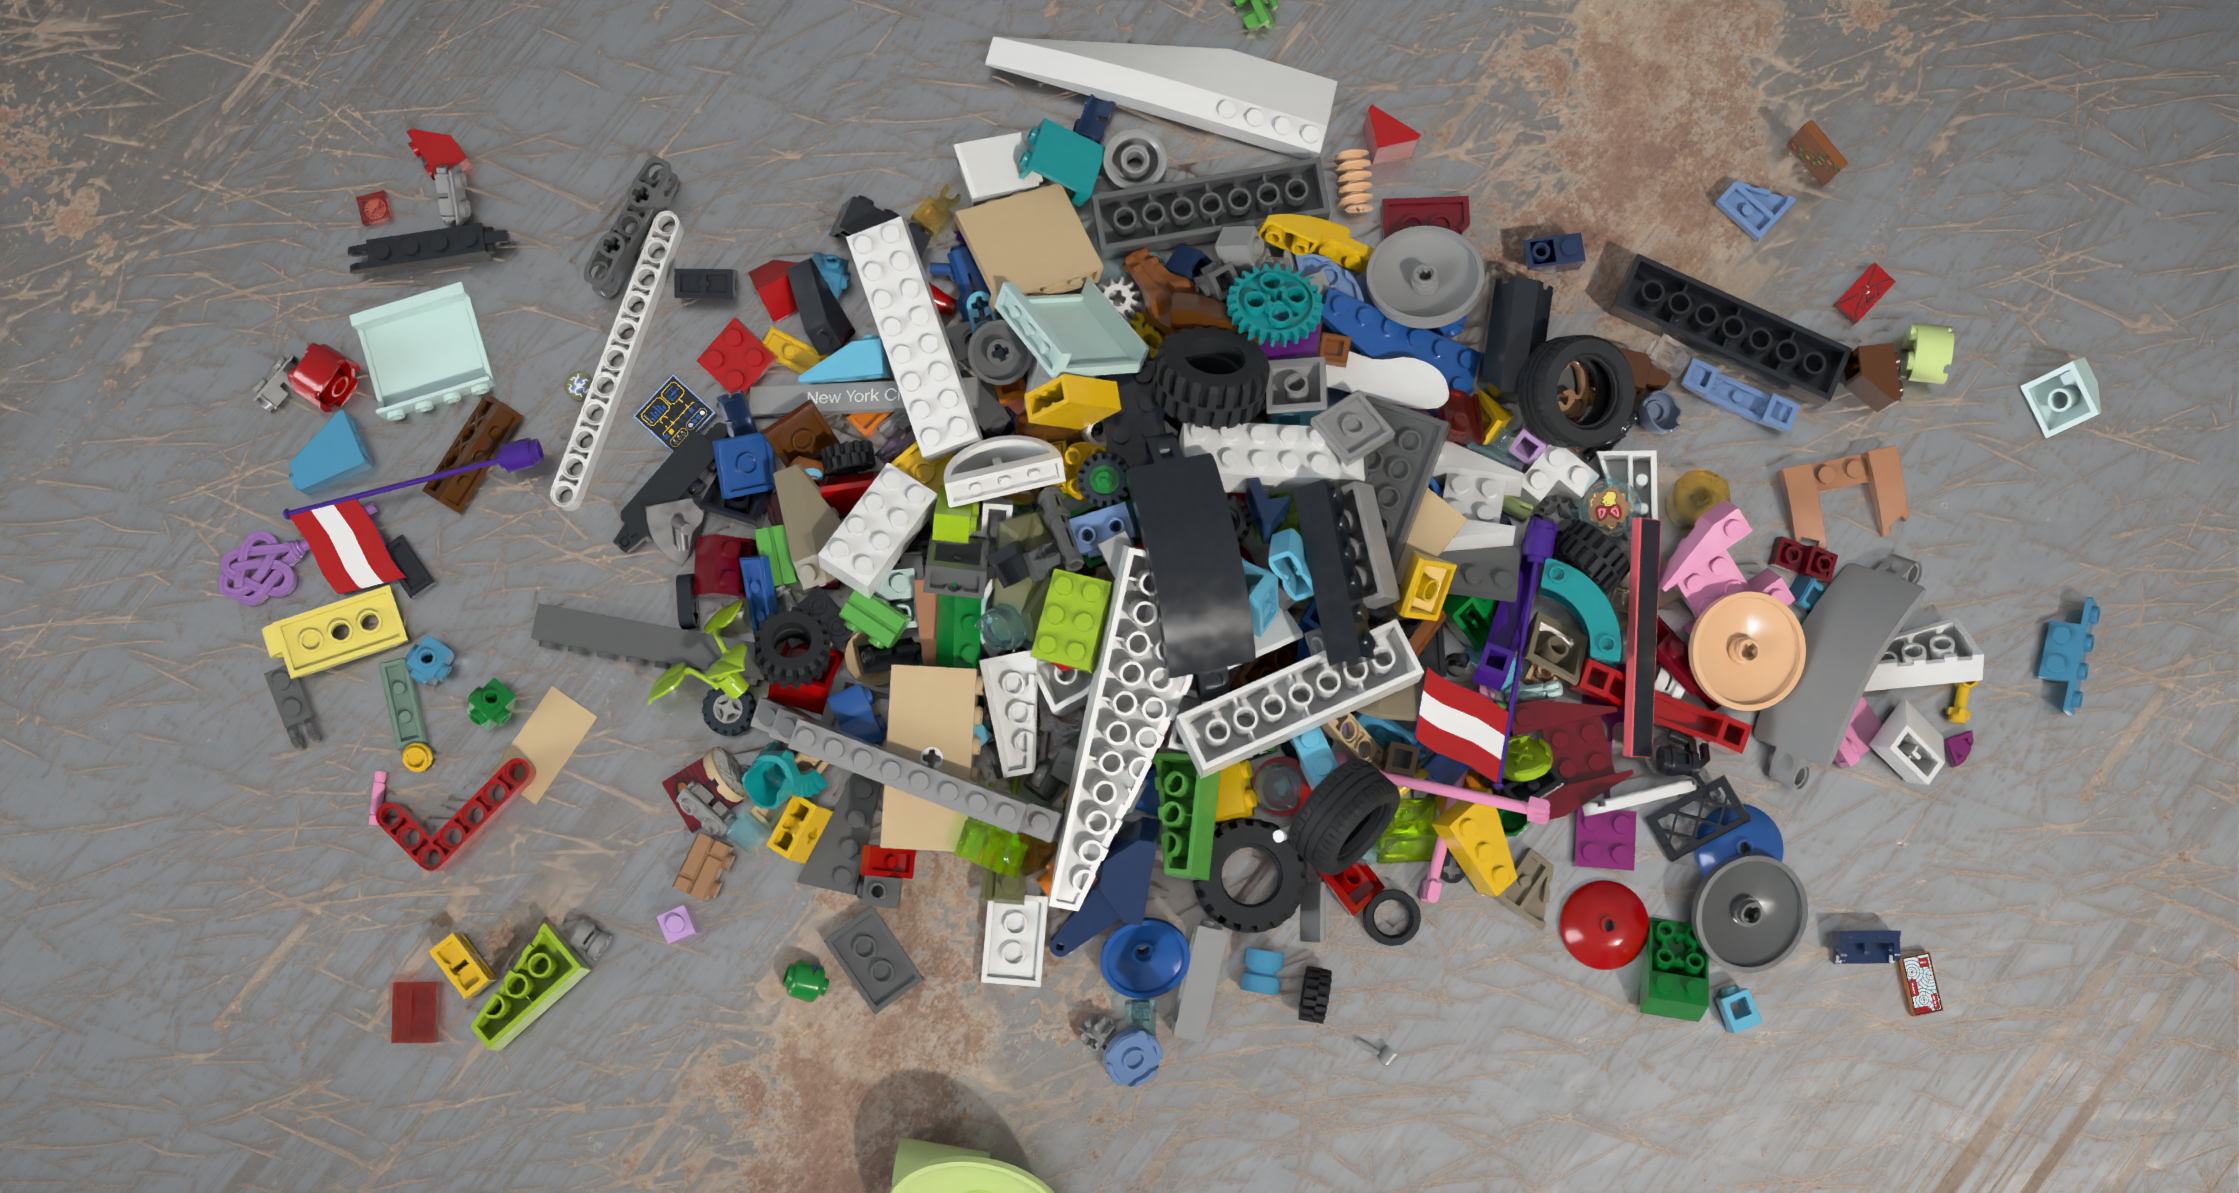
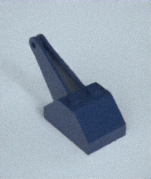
M1141 817L1114 835L1108 847L1109 851L1096 871L1095 878L1098 879L1089 889L1079 911L1073 910L1051 938L1050 951L1055 956H1066L1120 919L1124 923L1142 926L1158 842L1160 819Z

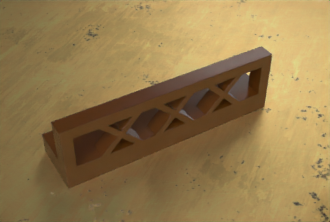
M485 393L433 474L496 458L501 444L507 442L523 415ZM491 404H493V405L491 406V408L489 409V411L487 412V414L485 415V413H486V411L488 410L489 406H490ZM491 466L428 481L422 491L460 514ZM442 481V483H441V485L439 486L438 490H437L436 492H434V491L436 490V488L438 487V485L440 484V482Z

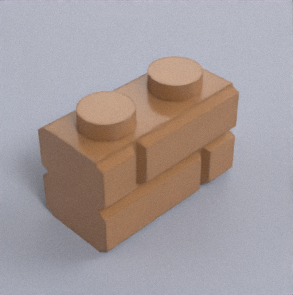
M698 832L672 887L702 901H709L710 897L715 898L722 886V882L718 881L722 871H728L734 861L735 855L731 853L734 847L705 833Z

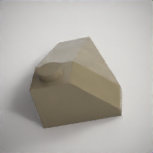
M800 463L774 472L773 476L792 563L803 590L836 579V577L820 568L818 554L841 525L842 521L838 518L840 514L821 496V490Z

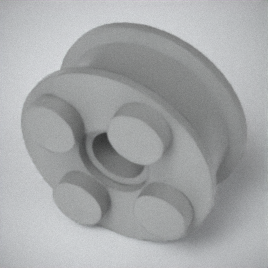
M1128 129L1118 133L1109 141L1104 152L1103 169L1105 178L1115 191L1162 183L1166 175L1167 154L1162 142L1154 134L1142 129ZM1132 158H1138L1143 164L1139 168H1131L1127 162Z

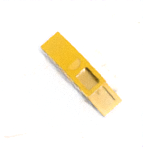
M1268 215L1257 231L1259 237L1264 241L1295 255L1303 256L1314 253L1330 258V261L1357 273H1361L1375 250L1350 238L1351 229L1334 222L1306 215Z

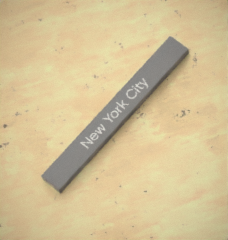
M977 377L962 378L972 408H978L979 379ZM896 381L750 387L749 410L752 418L784 417L809 399L813 401L821 415L906 412Z

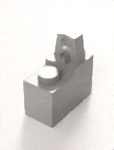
M1256 226L1222 228L1215 244V249L1221 264L1232 262L1239 278H1242L1243 271L1251 274L1252 266H1256L1260 271L1263 270L1264 263H1267L1270 269H1274L1276 263H1279L1280 270H1285L1288 265L1291 266L1292 270L1289 258L1271 257L1269 248H1264L1263 239L1259 237Z

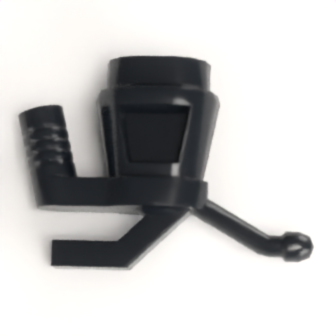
M1671 728L1666 739L1684 746V749L1672 744L1667 746L1660 745L1656 751L1657 770L1667 775L1694 777L1704 792V801L1710 802L1711 795L1699 776V771L1710 761L1709 744L1703 742L1700 744L1699 757L1695 738Z

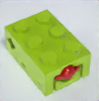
M1054 568L1030 656L1038 661L1051 663L1061 671L1073 669L1094 674L1114 584L1109 581Z

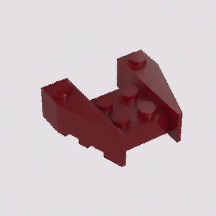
M1533 700L1515 705L1511 725L1512 737L1541 730L1543 740L1551 747L1553 756L1552 766L1566 780L1565 785L1542 798L1550 802L1549 820L1568 815L1634 774L1633 770L1615 773L1601 716L1617 712V707Z

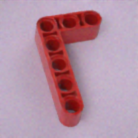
M521 758L509 760L435 835L403 804L392 802L382 804L376 811V821L421 868L428 871H443L533 782L536 777V768L529 760ZM519 764H523L526 768V775L521 780H517L514 775V770ZM501 785L504 788L505 794L500 801H496L493 797V791L497 786ZM476 807H480L483 810V818L478 823H475L472 819V812ZM395 808L398 811L399 817L394 824H391L388 820V813ZM458 828L462 833V838L459 843L454 844L450 836L452 831ZM413 829H416L420 837L418 842L412 845L409 842L408 836ZM433 850H437L440 853V861L435 866L429 861V855Z

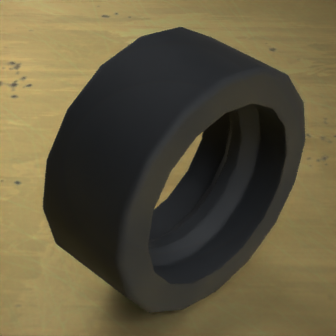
M1396 889L1382 890L1374 895L1372 900L1365 905L1362 915L1364 928L1369 936L1376 942L1388 946L1403 945L1410 941L1418 932L1421 922L1420 908L1414 898L1406 892ZM1386 900L1399 901L1408 910V926L1398 935L1384 934L1375 924V910L1379 904Z

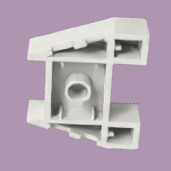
M1445 441L1432 476L1438 485L1445 486L1443 500L1467 518L1468 521L1442 552L1513 546L1516 526L1500 524L1504 495L1521 496L1524 473L1453 442Z

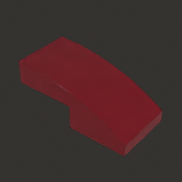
M1781 536L1776 537L1768 565L1797 575L1811 577L1814 580L1830 583L1838 555L1814 545L1806 546Z

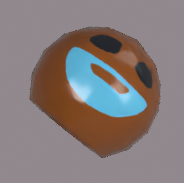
M798 456L792 460L790 466L800 463L817 486H820V483L824 481L826 475L824 474L822 461Z

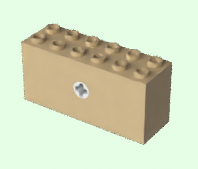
M891 665L886 749L932 766V763L927 761V756H932L933 751H935V754L940 756L941 760L940 762H935L934 768L979 783V767H974L975 755H980L981 737H976V725L982 726L983 708L978 706V695L984 696L983 676H979L980 672L977 669ZM884 784L880 848L968 852L969 846H975L976 828L971 827L970 816Z

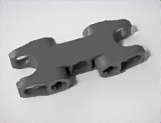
M657 156L647 160L628 190V200L610 232L600 238L584 269V280L592 284V289L596 293L606 298L616 295L635 266L636 254L648 235L655 216L667 210L678 188V176L672 173L671 164ZM655 165H661L664 167L656 170L651 176V178L649 177V170L651 169V167ZM669 179H671V187L665 191ZM638 223V227L634 232H625L628 224ZM599 265L594 277L592 278V269L595 266ZM614 277L615 283L611 289H601L603 287H606Z

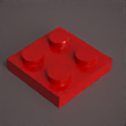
M733 318L696 361L728 392L733 394L742 390L745 396L750 391V387H753L779 357L738 318Z

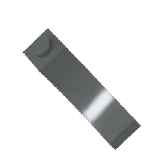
M962 365L959 367L962 378L973 377ZM979 383L978 408H973L981 433L987 438H993L996 434L1003 432L1012 420L1004 407ZM906 413L896 424L911 442H914L916 437Z

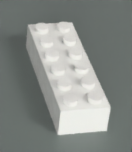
M1189 422L1182 425L1179 446L1183 457L1211 453L1217 464L1225 492L1246 493L1247 479L1259 477L1263 489L1267 488L1269 494L1293 495V489L1323 479L1336 482L1340 487L1355 481L1362 483L1365 481L1363 457L1346 467L1313 426L1245 423L1241 425L1238 423L1234 428L1227 429V427H1221L1220 429H1211V427L1203 426V428L1195 427V424Z

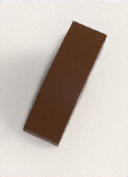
M1174 292L1171 307V328L1183 329L1187 327L1192 329L1194 326H1202L1203 328L1216 326L1218 329L1226 330L1227 328L1233 330L1235 334H1243L1248 337V331L1239 334V325L1231 324L1232 317L1227 315L1228 306H1226V303L1195 294ZM1256 336L1250 340V342L1255 341L1259 344V338Z

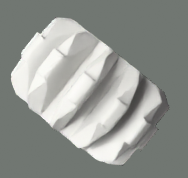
M1112 277L1108 278V287L1100 283L1098 288L1112 305L1115 297H1121L1120 306L1114 307L1126 321V316L1133 319L1136 314L1134 310H1139L1142 306V303L1137 301L1141 297V292L1132 291L1135 283L1131 281L1124 286V277H1119L1118 284H1114Z

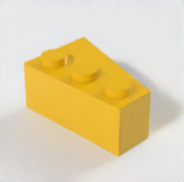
M1472 787L1470 789L1492 794V790L1488 788ZM1459 799L1432 823V826L1479 894L1497 897L1518 878L1496 807Z

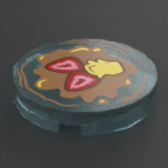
M1604 478L1593 483L1585 491L1581 501V514L1585 522L1595 526L1608 537H1618L1632 529V518H1639L1641 514V501L1637 491L1627 482L1617 478Z

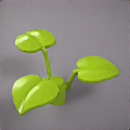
M742 599L717 611L704 626L703 631L705 634L713 632V636L723 654L720 660L710 666L705 675L691 667H686L685 662L669 668L652 686L647 700L649 706H651L653 700L662 697L677 687L684 676L688 674L712 685L715 690L721 688L731 700L738 698L747 690L749 683L739 673L745 671L744 659L747 646L744 643H740L727 650L720 637L721 628L730 624L743 605Z

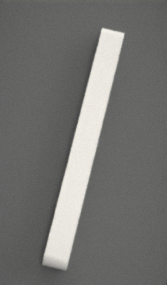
M662 211L653 220L550 492L551 500L565 511H574L582 504L681 243L684 228L676 214L671 211ZM666 223H675V227L672 231H662V228ZM665 249L663 257L660 259L652 258L655 250ZM646 276H655V280L651 285H642V280ZM645 302L642 311L638 313L632 312V307L635 303ZM628 328H633L635 330L633 337L627 340L622 339V333ZM624 355V362L620 366H612V360L615 356ZM606 382H614L613 390L610 393L603 394L601 391L602 386ZM599 408L603 409V417L600 420L592 421L591 415L593 411ZM589 435L593 436L592 445L588 448H582V439ZM575 463H583L582 472L575 476L571 475L572 466ZM565 490H572L573 496L571 500L562 503L560 499L561 494Z

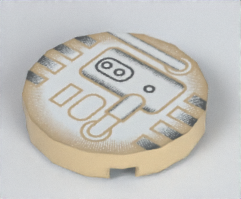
M721 747L710 749L704 755L703 762L708 778L711 780L715 778L719 784L716 787L717 791L732 802H739L746 798L748 794L743 788L742 777L745 773L739 769L740 764L725 749Z

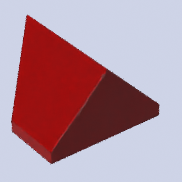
M772 260L748 272L774 324L799 312L786 270L798 262Z

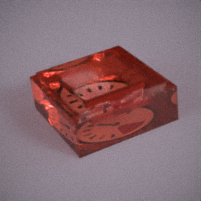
M385 190L356 197L362 224L365 227L393 220L388 195Z

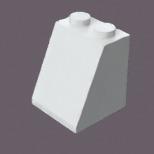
M1021 132L953 145L957 164L972 207L984 204L991 199L999 200L1010 197L1016 192L1035 190L1040 187V183H1043L1042 176L1033 171L1024 180L1018 178L1022 168L1018 165L1023 152L1028 150L1030 144L1023 140Z

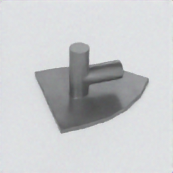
M701 495L645 506L649 532L656 546L666 557L681 566L693 552L696 537L701 535L703 527V512L699 509V504L702 500Z

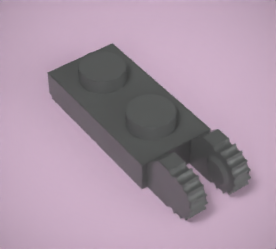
M286 665L264 673L283 725L287 728V733L293 746L296 749L303 746V739L297 725L303 722L307 734L313 742L321 739L314 719L316 715L301 677L291 679Z

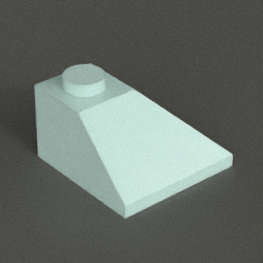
M2085 357L2072 361L2020 386L2046 438L2101 413L2098 382Z

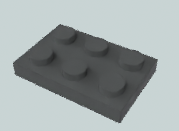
M871 906L824 940V943L874 1015L924 980V977L874 906Z

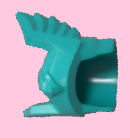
M775 741L766 744L764 750L759 752V755L752 762L750 769L742 777L743 788L757 807L766 809L779 807L782 802L792 795L811 798L813 794L820 793V789L828 786V782L820 776L816 769L810 768L800 772L794 761V755L790 750L775 751L778 747Z

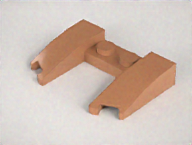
M1896 445L1829 461L1783 468L1777 472L1793 541L1798 543L1801 537L1816 540V547L1821 549L1827 548L1818 493L1868 483L1881 537L1891 533L1889 526L1896 520L1901 518L1904 522L1909 518L1904 480Z

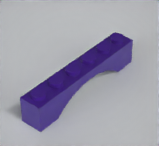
M1531 515V517H1530V519H1529V521H1528L1527 526H1530V522H1531L1532 519H1537V520H1543V519H1540V518H1538V517H1535V516H1532V515ZM1557 524L1554 525V530L1556 531V534L1559 528V525ZM1526 528L1519 544L1521 545L1516 602L1499 601L1472 678L1473 682L1497 691L1501 690L1507 679L1523 624L1533 563L1527 562L1528 557L1522 555ZM1545 564L1538 565L1534 594Z

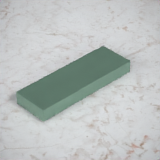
M406 657L378 663L395 742L399 750L405 749L414 742L429 743L416 682L409 676L411 671H409L406 665L408 661Z

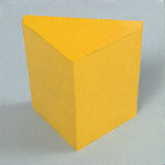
M1413 550L1399 587L1401 600L1393 604L1397 613L1407 618L1437 621L1457 564Z

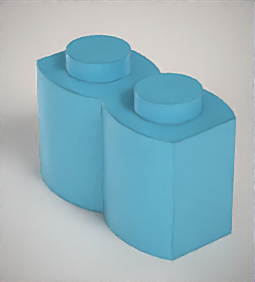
M1292 528L1272 534L1268 561L1271 570L1279 578L1283 579L1284 590L1295 601L1313 596L1312 579L1302 537Z

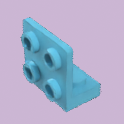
M1242 558L1253 633L1261 637L1279 613L1278 576L1272 571L1257 567Z

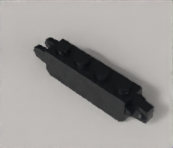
M482 223L368 239L366 244L348 247V256L359 257L368 255L367 262L350 265V273L375 272L380 276H388L489 261L492 259V254L496 253V248L511 246V238L507 230L494 231L492 226L485 227Z
M716 422L714 427H711L705 435L700 432H690L621 511V520L624 522V525L613 540L617 547L626 554H629L643 541L649 543L652 540L646 520L645 506L689 498L690 495L695 496L701 491L705 485L704 479L710 473L715 474L717 472L712 441L730 437L727 431V424Z

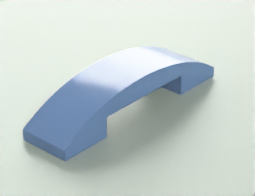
M1694 357L1691 359L1681 382L1683 387L1710 403L1738 416L1785 432L1790 431L1800 408L1799 404L1775 393L1768 395L1719 373L1720 369Z

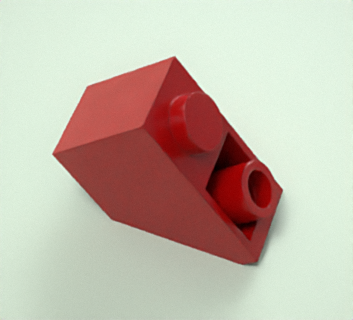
M417 129L406 131L412 140L408 143L409 147L418 158L424 157L428 164L423 167L433 181H435L434 172H436V166L447 165L449 170L457 163H461L462 172L465 173L474 167L451 135Z

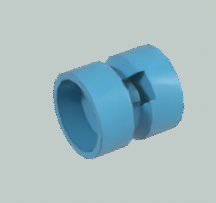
M1246 947L1244 964L1248 967V971L1242 975L1240 990L1278 995L1280 978L1276 976V972L1282 970L1284 953Z

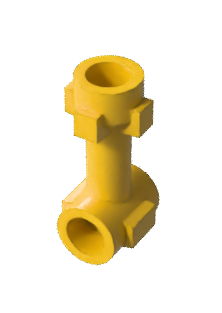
M1979 681L1954 683L1958 689L1954 707H1947V721L1966 724V720L1970 719L1971 712L1966 710L1970 688L1978 685Z

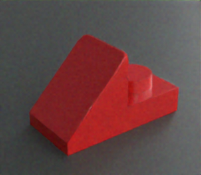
M863 845L860 875L913 879L916 850L880 848V845Z

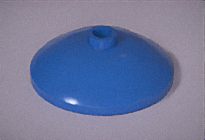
M1743 804L1747 813L1751 816L1750 822L1694 850L1695 860L1701 873L1705 877L1711 869L1725 859L1745 854L1739 849L1742 842L1748 845L1746 853L1763 854L1782 862L1784 853L1783 840L1775 822L1762 810ZM1722 807L1713 810L1705 819L1718 822ZM1725 807L1721 823L1727 824L1738 818L1736 811ZM1701 822L1695 837L1700 838L1716 830L1717 826Z
M1148 917L1143 918L1142 926L1124 923L1117 927L1104 942L1100 954V965L1107 983L1118 993L1137 999L1154 998L1172 990L1184 978L1190 962V950L1183 933L1176 926L1165 920ZM1141 946H1147L1143 950L1138 949Z

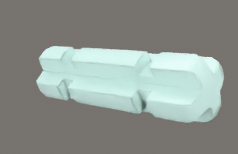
M1559 680L1546 682V684L1538 683L1522 686L1520 689H1517L1515 704L1546 699L1548 696L1549 698L1561 696L1563 694L1562 683ZM1507 689L1505 691L1506 702L1508 705L1510 700L1511 689Z

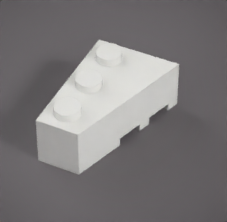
M1657 450L1597 451L1596 460L1606 488L1616 486L1619 493L1626 494L1625 501L1631 503V506L1628 507L1630 516H1625L1623 523L1619 522L1620 527H1624L1622 532L1626 543H1631L1632 518L1658 520ZM1628 490L1631 492V494L1634 495L1635 503H1633V498L1629 494Z

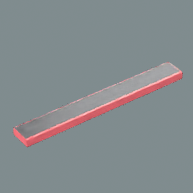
M1632 518L1623 756L1652 758L1661 520Z

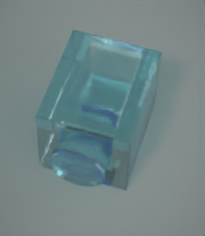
M744 810L725 834L747 853H753L772 830L767 828L750 812Z

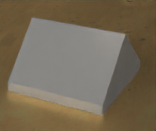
M1325 357L1268 361L1270 373L1266 389L1267 414L1327 410L1329 398Z

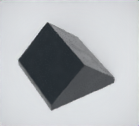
M717 474L701 500L699 509L710 517L754 530L761 529L774 489L722 499Z

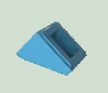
M1798 575L1789 589L1795 598V601L1791 604L1809 614L1826 589L1813 578Z

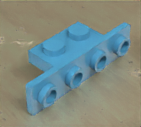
M2086 597L2081 624L2050 620L2038 676L2044 680L2068 683L2063 711L2070 716H2074L2075 710L2080 709L2082 705L2083 692L2079 690L2081 681H2086L2088 676L2089 664L2085 663L2087 652H2092L2095 636L2091 635L2093 624H2098L2101 609L2092 597Z

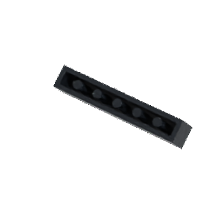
M1326 479L1293 489L1328 664L1331 667L1346 668L1375 659V641L1369 631L1367 622L1369 612L1367 606L1363 603L1361 593L1363 583L1355 565L1357 556L1355 548L1350 541V522L1343 508V491L1338 483Z

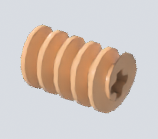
M1350 149L1337 154L1334 158L1335 164L1338 165L1335 168V174L1339 176L1336 179V185L1339 187L1336 196L1340 198L1337 202V207L1347 213H1365L1374 210L1373 205L1365 204V201L1373 199V194L1365 193V190L1373 186L1371 182H1364V179L1372 176V172L1363 170L1364 167L1371 165L1370 160L1362 158L1370 153L1367 150Z

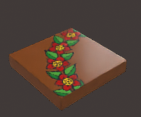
M1813 120L1805 123L1788 142V145L1823 187L1831 182L1848 165L1846 159Z

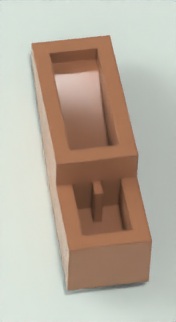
M914 580L923 664L929 667H944L936 664L938 594L923 592L924 580Z

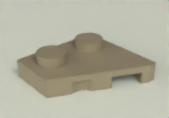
M1526 848L1514 866L1518 878L1495 898L1535 927L1543 930L1546 924L1544 914L1546 903H1549V883L1553 877L1554 865L1531 848Z

